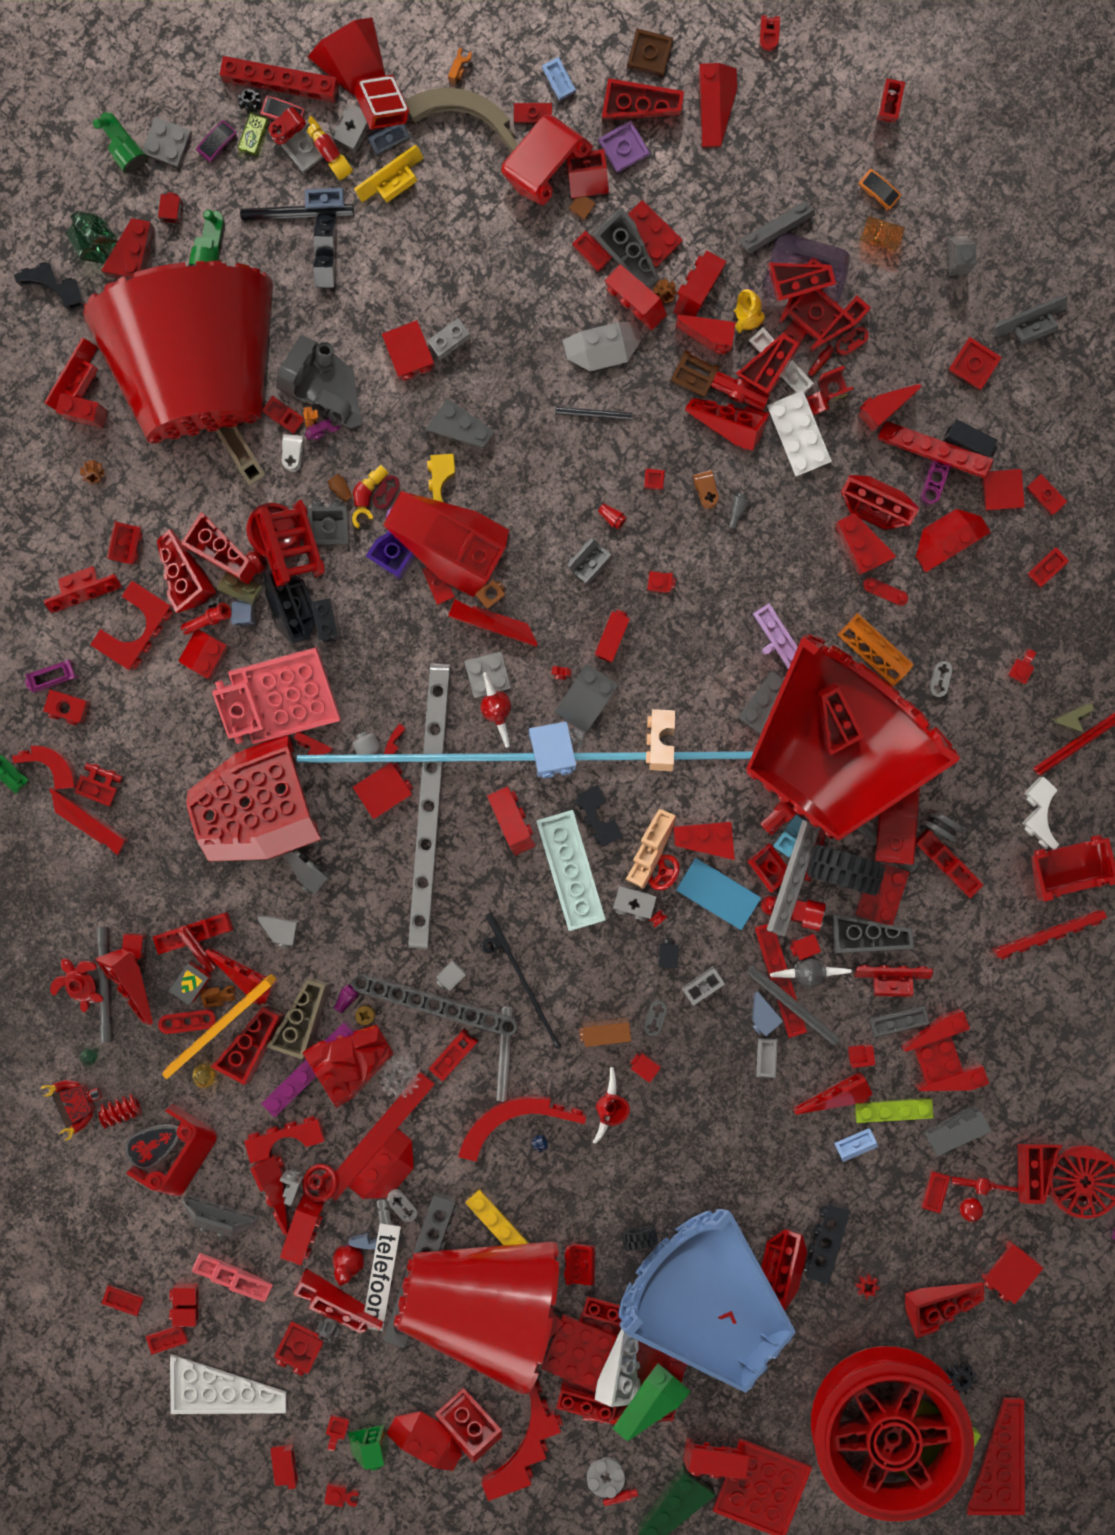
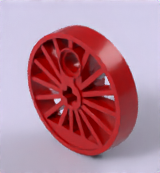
M1089 1145L1070 1146L1058 1153L1056 1168L1072 1178L1052 1174V1182L1048 1193L1053 1203L1065 1214L1079 1219L1096 1218L1110 1211L1115 1205V1193L1114 1196H1111L1096 1186L1115 1189V1185L1096 1181L1115 1176V1161L1104 1151ZM1068 1156L1075 1157L1078 1169L1075 1167V1165L1072 1163ZM1062 1157L1074 1173L1058 1164ZM1080 1158H1084V1167ZM1092 1159L1093 1162L1089 1168V1160ZM1099 1161H1105V1162H1106L1105 1164H1103L1101 1167H1099L1097 1170L1094 1171V1169H1095V1167L1097 1166V1164H1098ZM1108 1166H1112L1113 1173L1097 1176ZM1053 1179L1071 1182L1053 1187ZM1080 1179H1085L1088 1183L1083 1185L1080 1183ZM1072 1187L1059 1199L1054 1192ZM1095 1191L1110 1199V1203L1105 1206ZM1072 1195L1071 1202L1065 1208L1061 1202ZM1080 1196H1084L1086 1199V1203L1082 1207L1077 1202ZM1092 1196L1102 1208L1097 1213L1095 1212ZM1073 1207L1079 1209L1078 1214L1071 1212ZM1090 1209V1215H1083L1084 1210Z

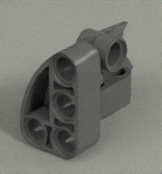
M301 334L278 372L276 389L311 405L312 409L318 410L319 414L350 429L361 426L362 420L356 393L354 370L333 353L334 348L330 343L321 342L318 344L317 341Z

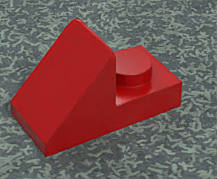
M297 732L294 739L298 740V745L304 748L311 746L307 755H325L334 750V748L301 732Z

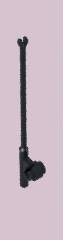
M492 912L486 914L485 917L495 936L484 939L481 942V951L485 954H490L499 946L502 947L554 1043V1047L556 1049L561 1048V1044L557 1041L514 959L511 948Z

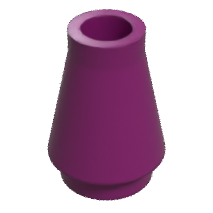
M351 984L343 986L334 1009L344 1013L358 998L359 992L355 991Z

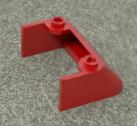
M171 1104L165 1112L181 1121L177 1128V1136L186 1144L166 1175L160 1171H152L148 1174L133 1165L126 1174L153 1191L180 1196L186 1191L215 1145L218 1135L210 1126L175 1104Z

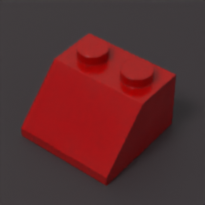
M198 629L194 631L178 662L205 678L212 680L230 646Z

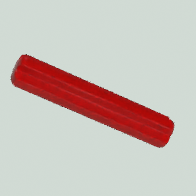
M181 926L178 929V934L204 970L211 973L216 968V965L205 953V950L188 926Z

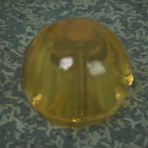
M208 1064L198 1065L192 1072L194 1084L200 1088L210 1087L216 1080L215 1070Z

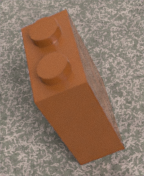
M628 1018L582 1023L583 1028H579L580 1042H584L585 1047L631 1042Z

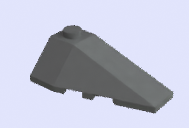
M622 208L606 218L590 234L618 265L621 264L648 288L659 279L635 222Z
M300 848L284 854L297 878L303 884L302 888L308 894H317L332 877Z

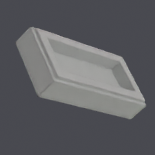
M758 1038L756 1077L776 1078L778 1039Z

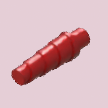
M828 345L820 353L807 373L809 376H815L818 370L830 359L832 352L835 350L831 345Z
M628 1489L616 1494L613 1498L604 1499L603 1503L604 1506L631 1501L632 1498L638 1497L639 1494L637 1489L630 1491Z

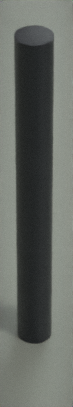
M556 406L555 414L632 419V412Z

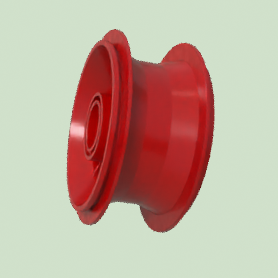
M896 1346L866 1348L851 1354L834 1366L817 1389L811 1410V1433L820 1470L836 1496L860 1514L873 1519L898 1522L924 1517L949 1502L960 1490L968 1476L974 1454L972 1423L967 1409L961 1401L958 1390L954 1391L955 1386H949L953 1383L952 1380L931 1359L913 1350ZM884 1382H899L891 1399L882 1400L871 1386ZM909 1391H910V1392H911V1395H910L909 1397H907V1398H904V1397H906V1396L908 1395V1393H909ZM923 1392L937 1405L941 1414L915 1415ZM866 1394L871 1397L868 1401L862 1399ZM854 1397L864 1413L863 1418L840 1422L843 1411ZM903 1429H905L907 1431V1436L905 1440L902 1442L901 1433ZM882 1431L883 1437H881L878 1442L877 1437L879 1433ZM892 1432L897 1434V1436L894 1439H889L887 1437L888 1434ZM942 1444L935 1460L927 1468L921 1457L923 1447ZM841 1451H867L859 1472L850 1465ZM904 1470L910 1477V1479L901 1482H883L889 1471L898 1472Z

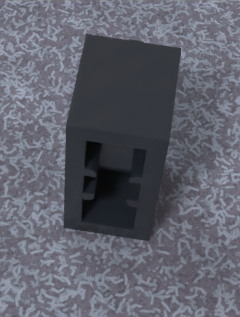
M663 938L662 941H658V967L678 968V942H675L674 938Z

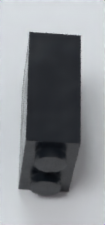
M958 419L949 425L942 439L944 442L989 458L994 456L998 448L996 446L997 439Z

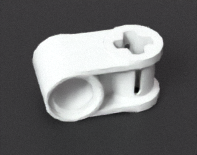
M283 435L282 464L290 473L297 472L301 467L304 446L303 436ZM293 459L296 463H292V466H289L287 462Z

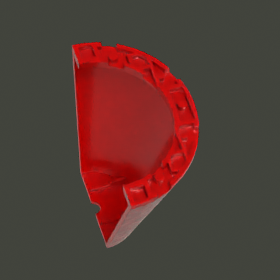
M557 1242L413 1253L412 1259H409L407 1263L409 1274L408 1278L404 1277L402 1289H404V1296L399 1297V1315H395L393 1326L397 1330L520 1394H528L539 1375L537 1369L543 1363L553 1322L551 1311L553 1310V1305L555 1306L559 1277V1261H556L559 1254Z

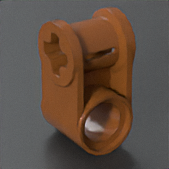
M712 470L692 475L702 506L706 509L714 508L717 505L719 494ZM707 495H710L711 498L714 497L712 503L709 500H705Z

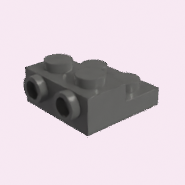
M341 499L332 500V503H324V500L312 501V504L308 506V518L316 545L349 544L348 503H343Z

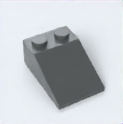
M586 664L555 710V713L587 733L618 687V684Z

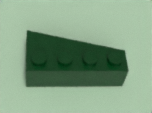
M683 1465L638 1525V1535L670 1534L715 1496L714 1488L699 1476L692 1475Z

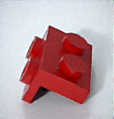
M114 521L106 559L133 564L138 557L137 544L142 539L141 527Z
M577 1243L567 1246L564 1253L566 1260L564 1271L566 1285H594L595 1246Z

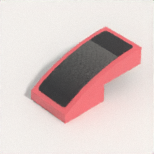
M266 95L260 114L276 120L290 107H294L301 116H303L305 109Z

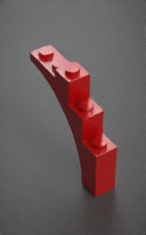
M536 1381L529 1392L531 1402L530 1423L518 1450L506 1463L482 1477L481 1484L488 1501L531 1486L534 1475L529 1465L545 1460L546 1452L549 1451L547 1443L543 1439L561 1433V1426L563 1425L561 1415L556 1414L555 1409L547 1411L549 1410V1405L546 1398L542 1399L541 1392L543 1390L540 1381Z

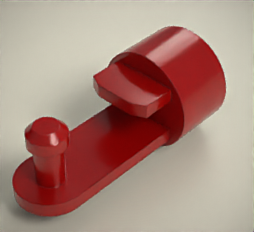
M767 896L762 900L761 909L765 914L772 915L777 897ZM810 899L807 900V903L797 901L790 921L802 923L801 927L819 931L822 927L826 903Z

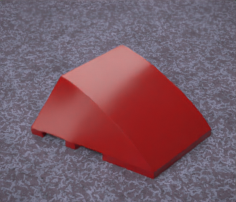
M373 17L353 20L322 39L307 56L322 71L331 77H336L338 84L353 97L355 96L357 80L382 75L386 76Z

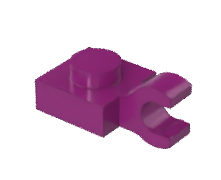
M328 418L327 421L324 420L309 427L304 435L308 441L313 438L318 440L325 436V431L330 433L337 432L340 425L333 427L331 425L333 420Z

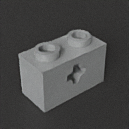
M350 104L348 109H344L341 116L342 121L339 126L335 127L332 136H334L335 144L356 154L369 129V125L362 110Z
M457 318L427 340L437 358L442 360L471 337L465 326Z
M619 885L613 909H617L616 913L627 916V913L635 914L634 918L645 921L646 918H651L657 896ZM637 899V903H639V906H635V908L632 909L631 905L629 904V901Z
M712 966L681 988L694 1006L725 985V983Z

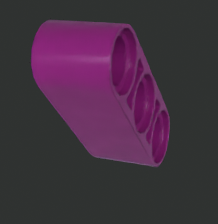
M934 460L931 461L920 493L922 504L930 506L939 500L950 466ZM933 473H937L940 476V482L932 480ZM927 491L934 494V500L930 501L926 498Z

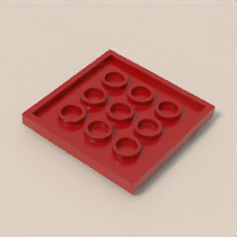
M740 1438L736 1449L745 1450L750 1456L746 1480L732 1481L729 1477H724L712 1512L770 1535H786L812 1466Z

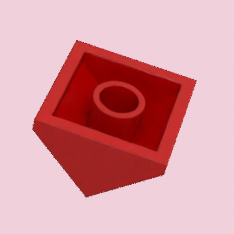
M771 843L746 860L769 892H773L782 884L787 865Z

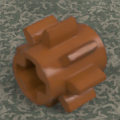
M667 278L657 281L656 286L653 288L654 293L660 297L663 304L673 301L677 294L674 281L669 283Z
M94 460L84 462V467L80 468V475L83 476V481L91 484L101 482V476H105L102 463Z

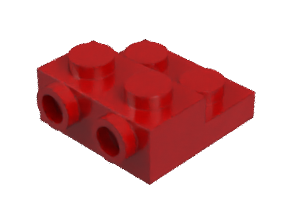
M291 1321L273 1358L276 1359L275 1363L283 1368H286V1365L294 1368L292 1372L303 1377V1374L308 1375L324 1341L318 1338L319 1334Z

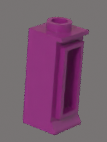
M68 659L25 674L27 689L31 690L32 693H38L79 679V675L74 673L72 667L74 661ZM63 667L65 676L37 685L35 676Z

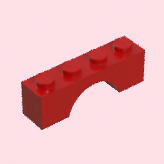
M312 1115L303 1118V1122L300 1123L291 1121L286 1123L283 1128L278 1129L277 1126L266 1129V1133L260 1134L259 1131L248 1135L249 1138H246L244 1141L251 1164L268 1159L272 1155L274 1143L281 1138L292 1137L302 1142L305 1147L324 1142L326 1135L321 1118H315Z

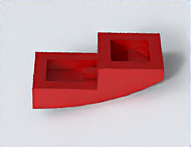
M273 395L262 409L265 415L292 434L295 433L304 420L301 415L283 404Z
M399 723L391 734L384 754H395L400 749L395 742L406 730L402 724Z

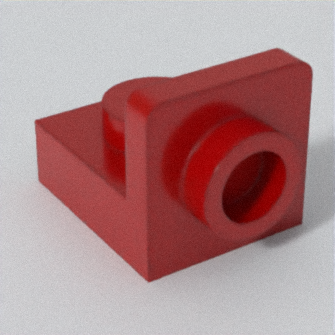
M649 571L647 591L670 594L671 589H675L676 578H672L673 573Z

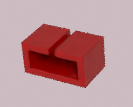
M176 1283L169 1292V1300L172 1301L173 1308H170L169 1320H172V1327H195L199 1322V1283Z

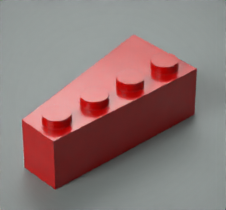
M200 512L180 543L190 552L247 585L258 570L251 560L203 512Z
M269 1006L262 1007L211 1067L243 1085L250 1083L284 1014Z

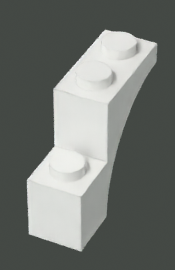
M1039 777L1024 793L1027 796V802L1033 807H1038L1022 824L1025 826L1024 830L1033 837L1035 835L1039 839L1038 843L1043 848L1053 850L1059 844L1050 832L1047 813L1050 801L1057 792V789L1045 777Z

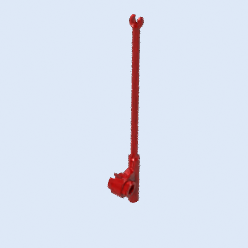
M951 1176L950 1184L975 1187L976 1193L988 1195V1192L994 1189L1018 1192L1017 1187L998 1185L990 1182L987 1178L978 1177V1180ZM1055 1193L1057 1198L1063 1196V1194ZM1069 1196L1066 1200H1071L1072 1196ZM1079 1197L1077 1201L1086 1202V1199ZM1092 1199L1096 1206H1100L1095 1199Z

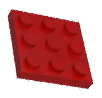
M563 1314L561 1321L564 1325L554 1334L541 1369L595 1391L600 1374L615 1343L616 1335Z

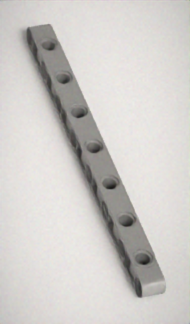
M431 663L423 754H444L450 664ZM437 686H441L444 690L440 697H436L433 694V690ZM434 724L440 726L441 730L438 735H433L430 732V728ZM431 762L422 763L408 948L428 949L443 762H434L438 769L433 774L427 770V766ZM426 801L434 803L433 811L425 810L424 804ZM424 839L431 841L432 845L429 850H425L421 846V842ZM421 877L428 880L429 884L426 888H422L418 884ZM423 916L426 921L425 925L418 926L415 922L416 917Z

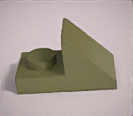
M1087 703L1052 721L1054 724L1079 733L1084 732L1078 718L1082 720L1089 717V712L1095 709L1092 703Z

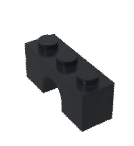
M598 785L577 794L578 799L575 801L580 810H585L587 816L584 819L588 827L593 826L595 833L592 835L597 845L601 843L603 847L623 837L615 819L609 822H601L596 817V809L599 805L606 802Z

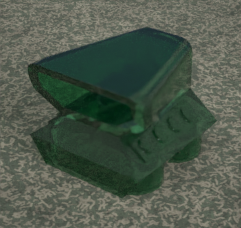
M76 211L70 215L72 224L66 231L71 245L80 260L104 264L108 258L105 249L115 247L118 242L116 234L107 228L104 219L97 214Z

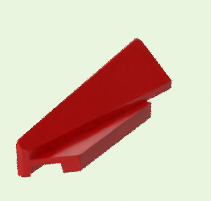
M456 599L454 600L448 614L449 618L535 647L538 646L527 623L476 606L470 607Z
M54 787L49 789L56 814L101 844L108 846L116 855L120 854L128 842V838L60 791L55 790Z
M305 1268L293 1295L311 1301L309 1309L333 1319L358 1333L366 1332L369 1328L382 1329L384 1322L366 1313V1305L308 1268Z

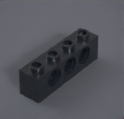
M826 1201L825 1205L821 1206L819 1211L821 1219L819 1224L816 1223L814 1235L816 1236L814 1242H811L809 1245L808 1253H810L809 1260L805 1261L803 1269L807 1279L829 1285L850 1214V1209L847 1206ZM828 1220H835L836 1223L833 1227L829 1228L826 1226ZM829 1238L830 1243L827 1246H822V1239ZM822 1256L825 1258L822 1264L815 1263L818 1257Z

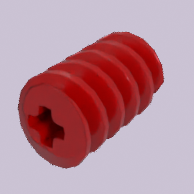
M132 1093L129 1094L130 1100H127L125 1096L122 1097L123 1103L115 1099V1106L111 1102H108L107 1109L104 1104L101 1105V1111L98 1112V1116L104 1129H107L109 1125L115 1126L116 1122L118 1124L122 1123L123 1119L128 1121L130 1117L136 1118L138 1114L142 1116L141 1106Z

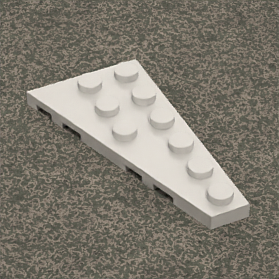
M175 1355L170 1356L171 1414L287 1412L286 1391Z

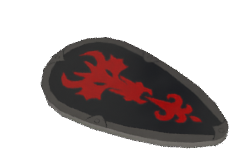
M158 1125L133 1134L125 1145V1153L128 1160L139 1169L147 1170L153 1168L176 1146L179 1140L177 1136L178 1126Z

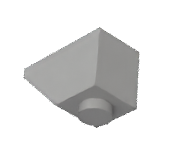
M264 915L258 917V921L274 943H279V947L290 948V945H295L299 921Z

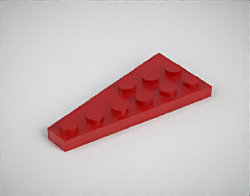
M1003 1397L966 1510L967 1515H1025L1023 1397Z

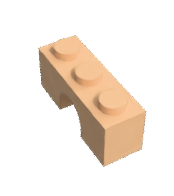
M652 709L651 716L647 718V728H651V734H647L646 745H650V752H646V763H649V770L672 771L674 765V746H666L659 739L666 735H674L675 711Z

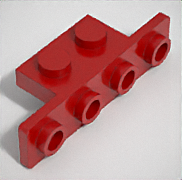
M81 338L44 402L46 405L56 410L60 393L82 398L85 395L86 389L95 378L96 372L99 369L89 363L98 348L96 345L85 338Z
M92 566L59 578L58 583L61 594L45 599L44 605L50 613L58 612L121 588L122 585L115 574L98 579L97 571Z
M861 965L856 967L854 972L855 978H873L874 996L913 997V979H931L933 975V969H928L925 966L909 968L907 966L889 968L886 965L879 967Z

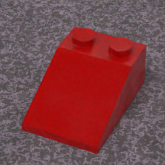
M678 315L675 327L710 351H715V354L726 355V353H730L733 345L736 322Z
M919 383L877 395L874 399L870 397L860 407L861 412L858 416L874 432L922 386Z
M464 1388L435 1413L441 1424L473 1463L503 1437L502 1429Z

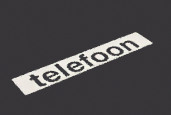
M380 1223L365 1312L384 1322L401 1227ZM382 1326V1329H381V1330H378V1329H376V1328H369V1329H371V1330H377V1331H383V1326Z

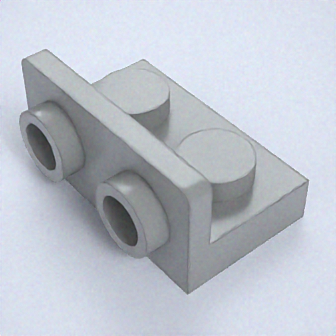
M293 1169L286 1170L280 1179L281 1182L288 1184L283 1197L286 1198L284 1204L290 1206L297 1197L304 1177L300 1175V1172Z

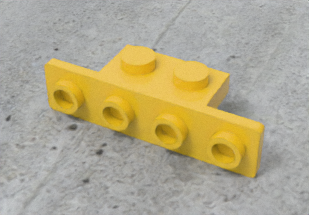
M417 145L412 146L355 187L354 191L360 201L364 202L378 192L385 202L388 203L418 180L410 168L424 158Z

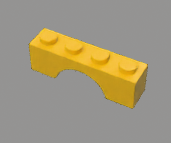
M454 454L430 455L431 460L427 461L428 472L432 473V480H428L429 491H433V500L443 502V486L450 478L456 476Z

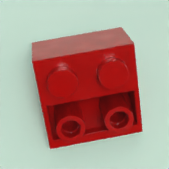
M604 149L592 150L582 158L575 156L573 153L567 157L566 165L571 199L582 196L609 194Z

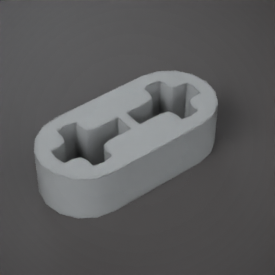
M941 661L934 666L929 691L934 697H942L948 691L952 666L946 661ZM945 665V669L948 672L944 673L943 677L940 678L941 671L938 668ZM940 680V687L943 688V691L937 694L934 686H938Z
M395 1189L390 1191L387 1196L390 1207L403 1221H413L417 1216L414 1204L401 1190ZM393 1198H399L401 1203L398 1204V1202L394 1201ZM405 1207L408 1211H411L409 1215L404 1212L403 1209Z

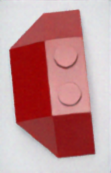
M849 475L841 490V494L851 514L855 513L859 518L885 530L910 526L919 511V507L904 492L871 476Z
M955 509L922 530L915 557L924 572H927L988 535L991 531L980 515Z
M397 1128L348 1187L362 1199L387 1198L389 1192L397 1189L414 1169L412 1139Z
M784 1229L781 1233L767 1241L761 1269L784 1311H786L799 1290L807 1256L803 1235L788 1229Z
M422 1411L395 1416L386 1432L401 1450L437 1469L453 1471L462 1456L461 1448L441 1422Z

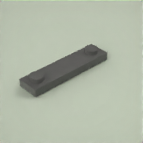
M804 201L761 228L747 234L739 240L740 244L751 254L815 216V212Z

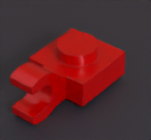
M1027 649L1022 660L1016 658L1007 675L1026 684L1034 669L1030 663L1037 652Z
M331 1414L326 1430V1435L331 1436L327 1447L328 1450L335 1451L338 1438L344 1440L350 1419Z

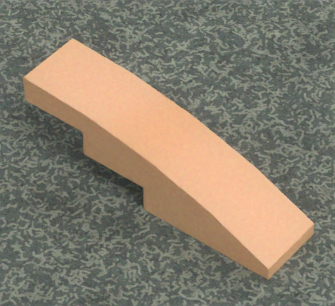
M661 809L658 810L641 839L642 845L633 859L635 864L626 878L627 882L642 889L645 888L668 841L676 820L675 815Z

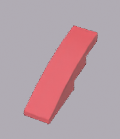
M199 1253L192 1268L193 1273L210 1278L214 1283L229 1287L230 1291L262 1302L266 1301L272 1288V1283L203 1253Z

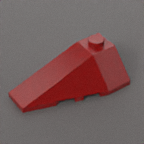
M722 63L699 64L698 70L702 148L721 147L737 91V68Z
M692 398L685 407V411L733 444L752 451L759 443L770 413L754 407L746 406L745 409L734 408V404L728 403V406H721L715 401Z
M119 949L96 958V962L108 979L111 978L118 985L117 991L126 999H129L127 1001L128 1005L141 1022L152 1025L153 1021L140 967L136 963L137 958L134 953Z
M979 1282L929 1287L905 1293V1310L915 1336L920 1338L935 1333L940 1329V1325L947 1321L950 1323L955 1320L954 1316L962 1311L967 1312L985 1300L984 1284Z

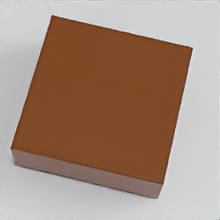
M586 196L576 197L569 210L585 220L596 203Z

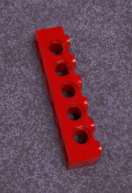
M227 56L222 58L219 73L224 83L334 104L339 87L336 77Z

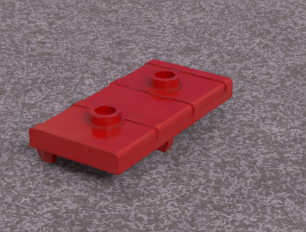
M920 788L879 814L875 853L876 862L914 865Z

